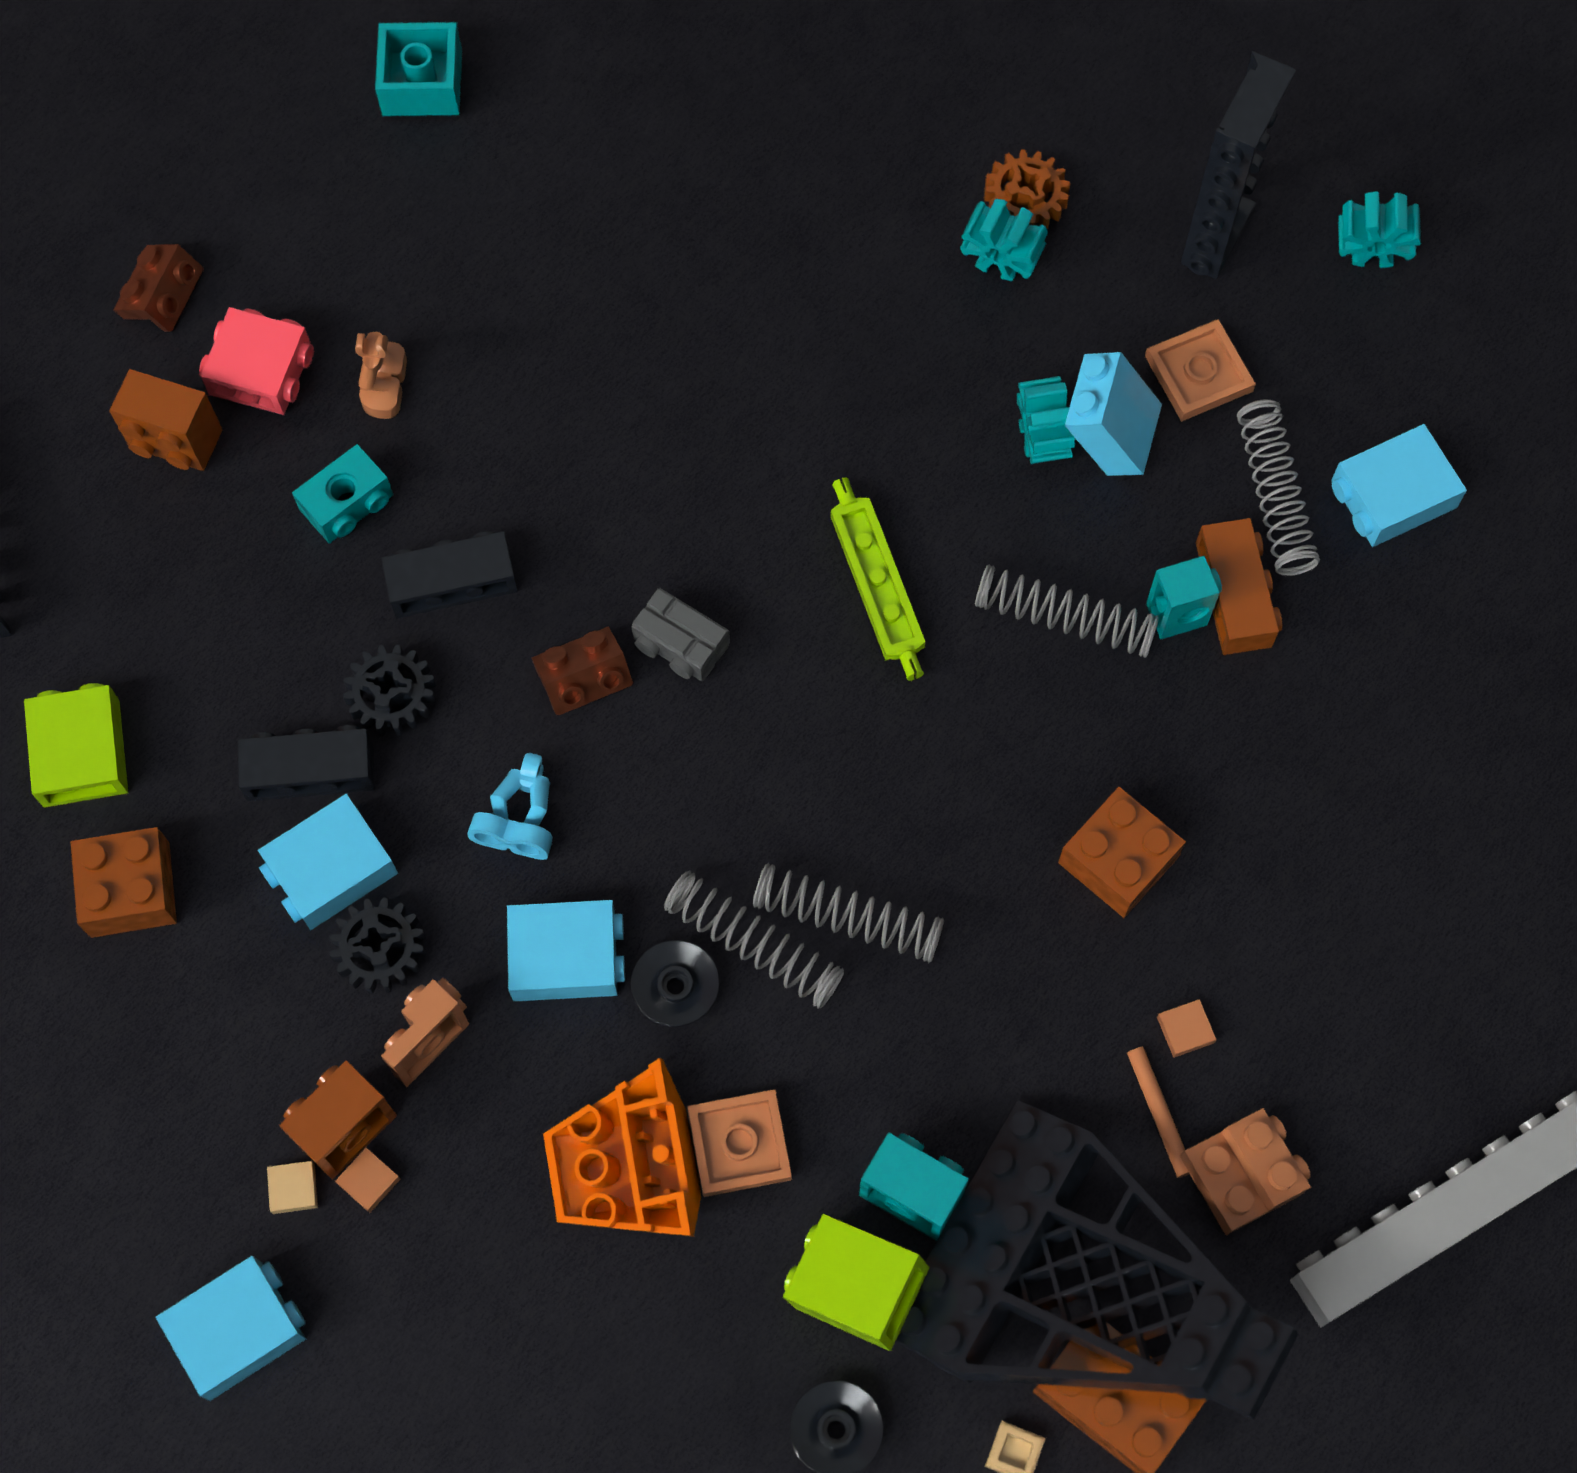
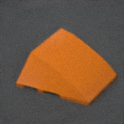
M658 1058L648 1065L649 1068L629 1082L623 1081L615 1087V1091L593 1105H586L543 1133L557 1222L694 1236L701 1200L700 1187L686 1109L663 1059Z

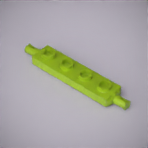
M842 478V485L840 479H838L832 485L840 503L831 510V519L885 661L900 659L907 680H914V674L916 679L924 675V672L921 669L916 653L925 648V639L870 498H855L848 478Z

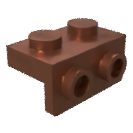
M178 244L147 245L138 256L137 265L129 281L122 287L120 298L114 311L123 319H149L164 332H171L203 271V267Z
M609 626L598 631L589 632L583 637L564 645L549 648L544 653L532 657L535 669L546 689L556 715H561L630 687L633 684L624 654Z

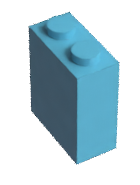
M1121 352L1084 354L1065 427L1107 476L1143 475L1162 404Z
M1425 424L1340 462L1331 480L1336 498L1341 503L1345 502L1353 515V524L1357 532L1363 537L1366 536L1372 547L1456 509L1467 491Z
M344 794L258 850L266 862L258 868L272 889L278 885L282 886L288 897L282 900L281 903L293 921L296 923L303 918L310 930L398 874L392 860L347 794Z
M612 900L507 906L508 991L513 1001L618 996L617 982H625L624 956H616V940H624L623 914H615Z
M251 1256L156 1316L157 1321L200 1397L211 1401L306 1340L300 1330V1327L306 1324L292 1300L285 1304L277 1288L283 1285V1282L270 1262L263 1265L262 1262Z

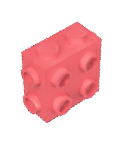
M229 307L224 321L220 320L216 325L214 344L210 354H206L200 363L199 375L208 394L211 396L284 415L289 402H294L297 398L300 387L299 377L303 368L309 367L313 358L314 348L310 343L305 327L291 319L279 321L265 317L262 313L253 309H244L242 311Z

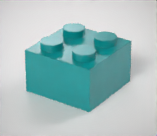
M456 22L379 23L375 90L382 116L459 115L462 47Z
M888 1132L861 1179L859 1196L937 1241L961 1200L969 1179L962 1175L964 1169L954 1161L940 1156L937 1161L922 1152L924 1146L911 1136L900 1133L899 1137H896Z

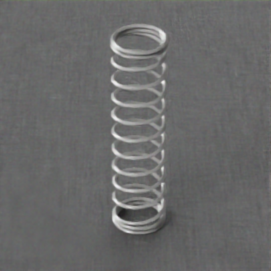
M1267 399L1258 400L1243 406L1238 411L1236 417L1239 424L1244 426L1241 435L1247 440L1245 450L1248 454L1252 455L1249 458L1248 464L1251 468L1255 469L1252 479L1259 484L1256 488L1257 496L1263 499L1260 502L1259 508L1267 513L1264 516L1263 523L1271 528L1267 533V538L1274 543L1270 552L1278 558L1274 565L1275 571L1281 575H1297L1316 567L1320 558L1318 553L1315 552L1317 547L1314 545L1299 546L1282 555H1278L1274 551L1278 544L1291 545L1301 543L1310 539L1314 533L1310 530H1299L1289 533L1278 540H1274L1271 537V532L1274 529L1289 530L1305 525L1310 518L1306 515H1296L1283 519L1273 526L1267 522L1269 515L1292 514L1303 509L1306 503L1301 500L1289 501L1274 507L1270 511L1265 510L1263 507L1266 500L1280 501L1295 497L1301 492L1302 488L1295 485L1285 486L1272 491L1266 496L1261 495L1260 488L1262 485H1284L1295 480L1298 473L1295 471H1283L1267 477L1262 482L1257 480L1256 474L1258 471H1278L1289 467L1294 462V459L1290 456H1280L1270 459L1258 467L1253 465L1254 457L1277 456L1286 452L1291 446L1288 442L1281 441L1267 444L1254 453L1249 450L1251 442L1266 443L1275 441L1283 437L1287 432L1283 427H1272L1256 433L1251 438L1246 436V428L1260 429L1270 427L1279 423L1283 418V415L1280 414L1279 402ZM1257 408H1276L1271 413H1266L1253 419L1242 418L1244 414ZM1277 416H1279V418H1278L1277 420H1275V421H1273V422H1270V421H1272L1273 419H1275ZM1283 431L1280 435L1272 438L1255 439L1268 432ZM1278 445L1287 446L1284 449L1277 452L1268 454H1258L1261 451L1268 449L1270 447ZM1290 460L1287 464L1279 467L1263 468L1276 461ZM1282 475H1294L1290 479L1284 481L1266 483L1269 480ZM1290 489H1297V490H1298V491H1296V492H1294V493H1292V494L1286 495V496L1271 497V496H1273V495H1275V494H1277V493H1279V492L1285 491V490H1290ZM1302 504L1301 506L1292 510L1275 512L1276 510L1288 505ZM1295 519H1306L1295 525L1280 526ZM1309 534L1298 540L1283 541L1295 535ZM1314 558L1312 561L1298 567L1281 568L1282 565L1296 559Z
M990 564L986 566L975 600L976 607L979 606L981 609L984 606V609L988 610L994 603L1002 586L999 612L1001 615H1004L1008 611L1018 590L1015 617L1017 620L1023 617L1034 595L1031 622L1035 625L1040 620L1051 597L1047 627L1052 629L1056 625L1067 602L1063 631L1065 634H1068L1074 626L1083 606L1079 632L1081 639L1087 636L1100 609L1096 630V643L1100 644L1103 641L1116 614L1112 647L1113 649L1117 648L1132 619L1128 643L1129 654L1133 653L1149 622L1139 653L1140 657L1146 658L1148 656L1159 621L1158 615L1155 616L1152 613L1147 615L1133 644L1137 610L1136 608L1132 609L1116 641L1121 614L1120 603L1115 605L1100 636L1105 607L1104 598L1099 600L1084 631L1089 601L1088 594L1082 597L1068 626L1073 596L1072 589H1069L1052 622L1057 590L1056 584H1053L1035 619L1041 581L1039 579L1035 581L1019 614L1025 579L1023 574L1019 576L1003 610L1009 572L1008 570L1003 572L995 592L987 605L995 567L994 565L990 566Z
M768 863L764 866L754 894V908L760 909L765 903L767 912H771L783 894L782 914L784 917H787L792 913L800 898L798 918L802 923L807 920L817 902L815 911L816 927L819 928L825 923L833 908L831 922L833 933L841 929L850 912L848 935L850 938L857 935L867 916L865 927V941L867 944L873 941L884 920L881 939L883 949L889 947L901 924L898 942L900 954L907 950L918 928L915 957L920 959L923 956L924 962L928 961V963L932 961L944 924L943 918L940 919L939 916L935 918L931 931L919 953L925 918L924 912L918 915L913 929L902 948L908 915L907 906L902 909L895 927L886 942L891 911V902L888 901L869 938L875 901L874 896L870 897L861 919L852 933L858 898L857 890L853 892L843 917L836 927V916L842 889L840 885L837 886L827 911L819 923L820 907L825 886L824 880L820 882L811 905L802 918L808 876H804L796 897L786 913V901L792 871L789 870L780 891L769 908L775 865Z
M687 871L681 875L665 900V911L668 910L669 914H674L683 909L682 920L684 923H689L698 917L696 924L698 932H704L713 926L711 930L713 942L719 941L727 935L725 942L727 951L734 950L742 944L740 949L741 960H747L757 952L754 962L756 969H762L771 962L769 969L770 979H775L786 971L783 982L785 988H791L801 980L798 990L800 998L808 996L816 988L813 1007L817 1006V1009L826 1004L844 974L843 968L840 969V966H836L831 970L834 963L830 962L812 987L802 994L805 981L819 956V952L814 954L811 961L798 977L787 985L790 972L797 957L804 948V943L799 945L786 965L773 975L776 961L790 935L786 934L773 954L763 964L758 966L762 950L774 931L775 924L770 926L760 943L748 955L743 956L748 939L760 921L761 916H756L742 938L732 947H729L732 933L746 911V906L740 909L731 925L720 936L715 938V931L719 920L731 903L732 897H728L713 920L700 929L703 914L716 895L717 887L712 889L703 906L691 918L686 919L688 906L701 887L703 878L699 879L692 888L695 882V873L691 874V871Z

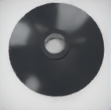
M680 940L662 942L647 950L636 963L631 979L632 994L640 1011L653 1022L668 1027L686 1026L700 1020L714 1005L719 991L718 971L711 957L697 945ZM673 981H680L683 983L684 989L679 994H672L668 991L669 984Z
M829 1381L811 1388L800 1398L791 1416L790 1437L797 1456L814 1472L857 1473L871 1463L876 1456L882 1442L883 1421L876 1403L863 1389L848 1382ZM833 1422H840L845 1427V1435L840 1439H832L827 1433L828 1426Z

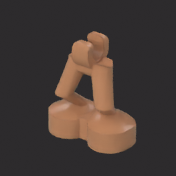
M371 332L366 338L365 334L358 333L355 351L359 356L363 357L359 377V397L364 411L375 418H393L399 413L403 391L400 383L405 379L407 366L405 350L399 343L389 342L387 336L382 335L380 332Z

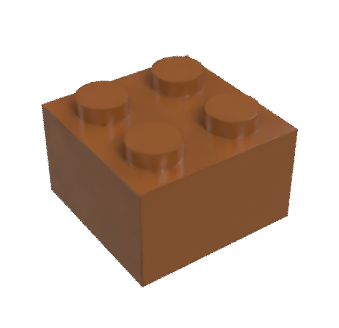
M129 369L109 410L132 452L145 458H151L154 455L166 459L171 465L183 470H188L189 467L204 471L223 431L205 392Z
M1118 787L1063 847L1058 863L1125 918L1179 858L1186 841L1122 788Z
M158 827L71 841L77 924L91 938L177 924L170 843Z
M347 1061L339 1067L334 1065L324 1072L317 1082L319 1087L307 1099L302 1097L296 1100L284 1113L285 1120L279 1125L332 1180L397 1117L385 1098Z

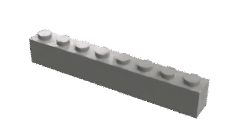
M1577 1090L1555 1104L1559 1112L1546 1119L1541 1112L1520 1125L1519 1128L1523 1134L1513 1141L1509 1142L1504 1135L1484 1147L1482 1150L1487 1157L1473 1165L1469 1158H1466L1447 1170L1445 1173L1450 1180L1436 1188L1433 1182L1429 1181L1410 1193L1408 1196L1413 1202L1400 1211L1395 1204H1392L1373 1216L1371 1219L1375 1226L1361 1234L1359 1229L1355 1227L1334 1240L1338 1249L1323 1257L1318 1250L1297 1263L1296 1265L1300 1273L1290 1281L1320 1328L1576 1169Z

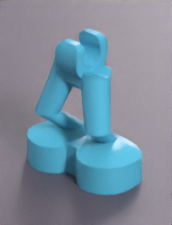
M526 753L521 770L511 769L508 775L490 796L493 814L485 812L474 813L467 833L471 841L499 850H507L509 848L515 854L534 859L545 860L548 858L553 837L549 831L540 827L539 824L547 813L550 781L547 777L542 776L544 766L542 765V757L540 755ZM518 790L530 793L531 808L524 822L508 820L506 802Z

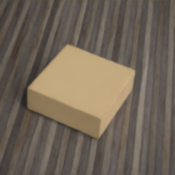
M312 1161L267 1167L269 1204L272 1214L318 1208L315 1164Z
M1001 1421L985 1467L999 1473H1034L1045 1438Z

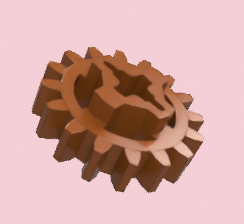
M1021 150L1018 159H1014L1011 154L1007 153L1005 154L1004 165L995 161L992 173L986 176L984 201L989 202V208H991L995 199L1006 200L1009 213L1013 216L1018 215L1021 207H1024L1033 213L1029 225L1039 223L1048 229L1050 218L1059 221L1062 209L1067 208L1070 181L1064 180V168L1054 170L1055 159L1053 157L1046 162L1042 161L1040 151H1037L1033 158H1029L1026 151ZM1008 179L1009 183L1005 184V190L1001 191L1002 185ZM1052 191L1053 195L1051 199L1046 203L1044 200L1048 198L1049 192Z

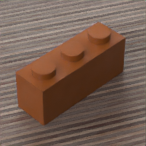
M1250 518L1201 526L1196 541L1199 557L1205 556L1209 568L1216 569L1222 584V591L1216 601L1215 609H1213V616L1223 655L1271 648L1278 633L1282 631V617L1279 608L1272 606L1270 594L1273 591V583L1270 571L1268 569L1263 570L1260 558L1263 555V542L1260 533L1253 531Z

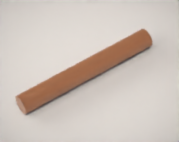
M1144 1047L1135 1048L1129 1051L1127 1055L1176 1176L1181 1178L1189 1175L1188 1169L1180 1158V1155L1185 1151L1184 1145Z

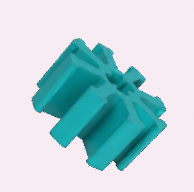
M1370 192L1365 194V206L1353 203L1352 200H1348L1343 204V215L1339 216L1340 256L1344 257L1347 254H1352V264L1364 267L1365 262L1373 256H1379L1380 268L1392 267L1394 265L1393 254L1405 257L1406 260L1416 256V246L1421 244L1420 207L1418 204L1407 206V195L1395 193L1394 197L1386 204H1380L1379 192Z
M995 199L991 208L981 201L977 204L961 236L964 239L960 247L962 253L966 256L968 254L979 256L975 266L983 272H987L989 266L994 264L998 266L1002 274L1001 279L1013 281L1017 272L1027 279L1031 276L1046 245L1044 241L1048 234L1044 225H1029L1033 213L1024 207H1021L1018 215L1013 216L1009 213L1006 200Z
M1057 376L1018 383L1020 393H1017V405L1022 415V419H1019L1020 433H1025L1024 451L1026 457H1030V463L1035 464L1072 458L1071 448H1075V438L1065 427L1070 408L1067 407V387L1065 382L1061 383V377Z

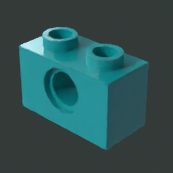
M358 444L292 492L299 510L328 543H331L337 537L341 538L348 535L355 528L357 522L369 513L381 510L388 503L389 498L393 496L387 476ZM344 493H354L348 500H337Z
M1205 556L1156 571L1146 604L1150 613L1159 616L1156 629L1160 639L1208 625L1218 596L1222 591V584L1218 572L1215 568H1209Z

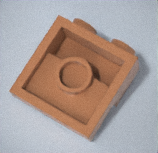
M444 978L438 983L433 979L426 987L420 985L408 995L404 1002L406 1007L401 1012L410 1027L407 1030L402 1028L394 1033L386 1042L384 1047L386 1051L381 1055L394 1076L406 1087L469 1025L463 1013L467 1006L460 999L462 996Z
M1264 1108L1229 1125L1222 1132L1185 1150L1180 1155L1225 1235L1294 1200L1311 1188L1307 1181L1310 1178V1171L1306 1162L1299 1155H1291L1283 1141L1286 1139V1131L1282 1122L1274 1115L1268 1117Z

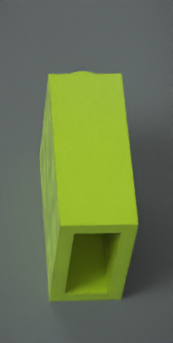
M91 683L83 685L79 690L62 693L49 690L39 693L37 697L24 699L32 795L44 808L128 793L120 702L109 685L104 686L103 684Z
M823 1214L818 1225H813L806 1236L804 1243L805 1252L798 1266H794L786 1277L783 1297L795 1309L891 1352L930 1267L919 1254Z

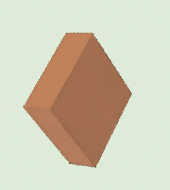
M1200 999L1159 1013L1157 1016L1173 1058L1214 1044L1217 1040Z
M365 1148L335 1182L371 1213L400 1181V1178L371 1151Z

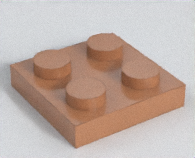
M1219 319L1149 347L1146 350L1145 357L1181 422L1254 391L1256 384Z
M775 1090L687 1106L704 1197L792 1180Z

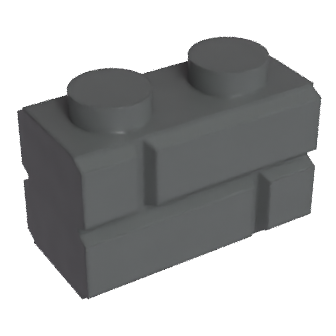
M661 588L656 590L648 601L647 606L642 609L631 626L633 639L636 640L635 646L642 653L651 658H655L658 654L670 661V668L685 679H690L691 676H694L700 681H704L730 644L728 629Z

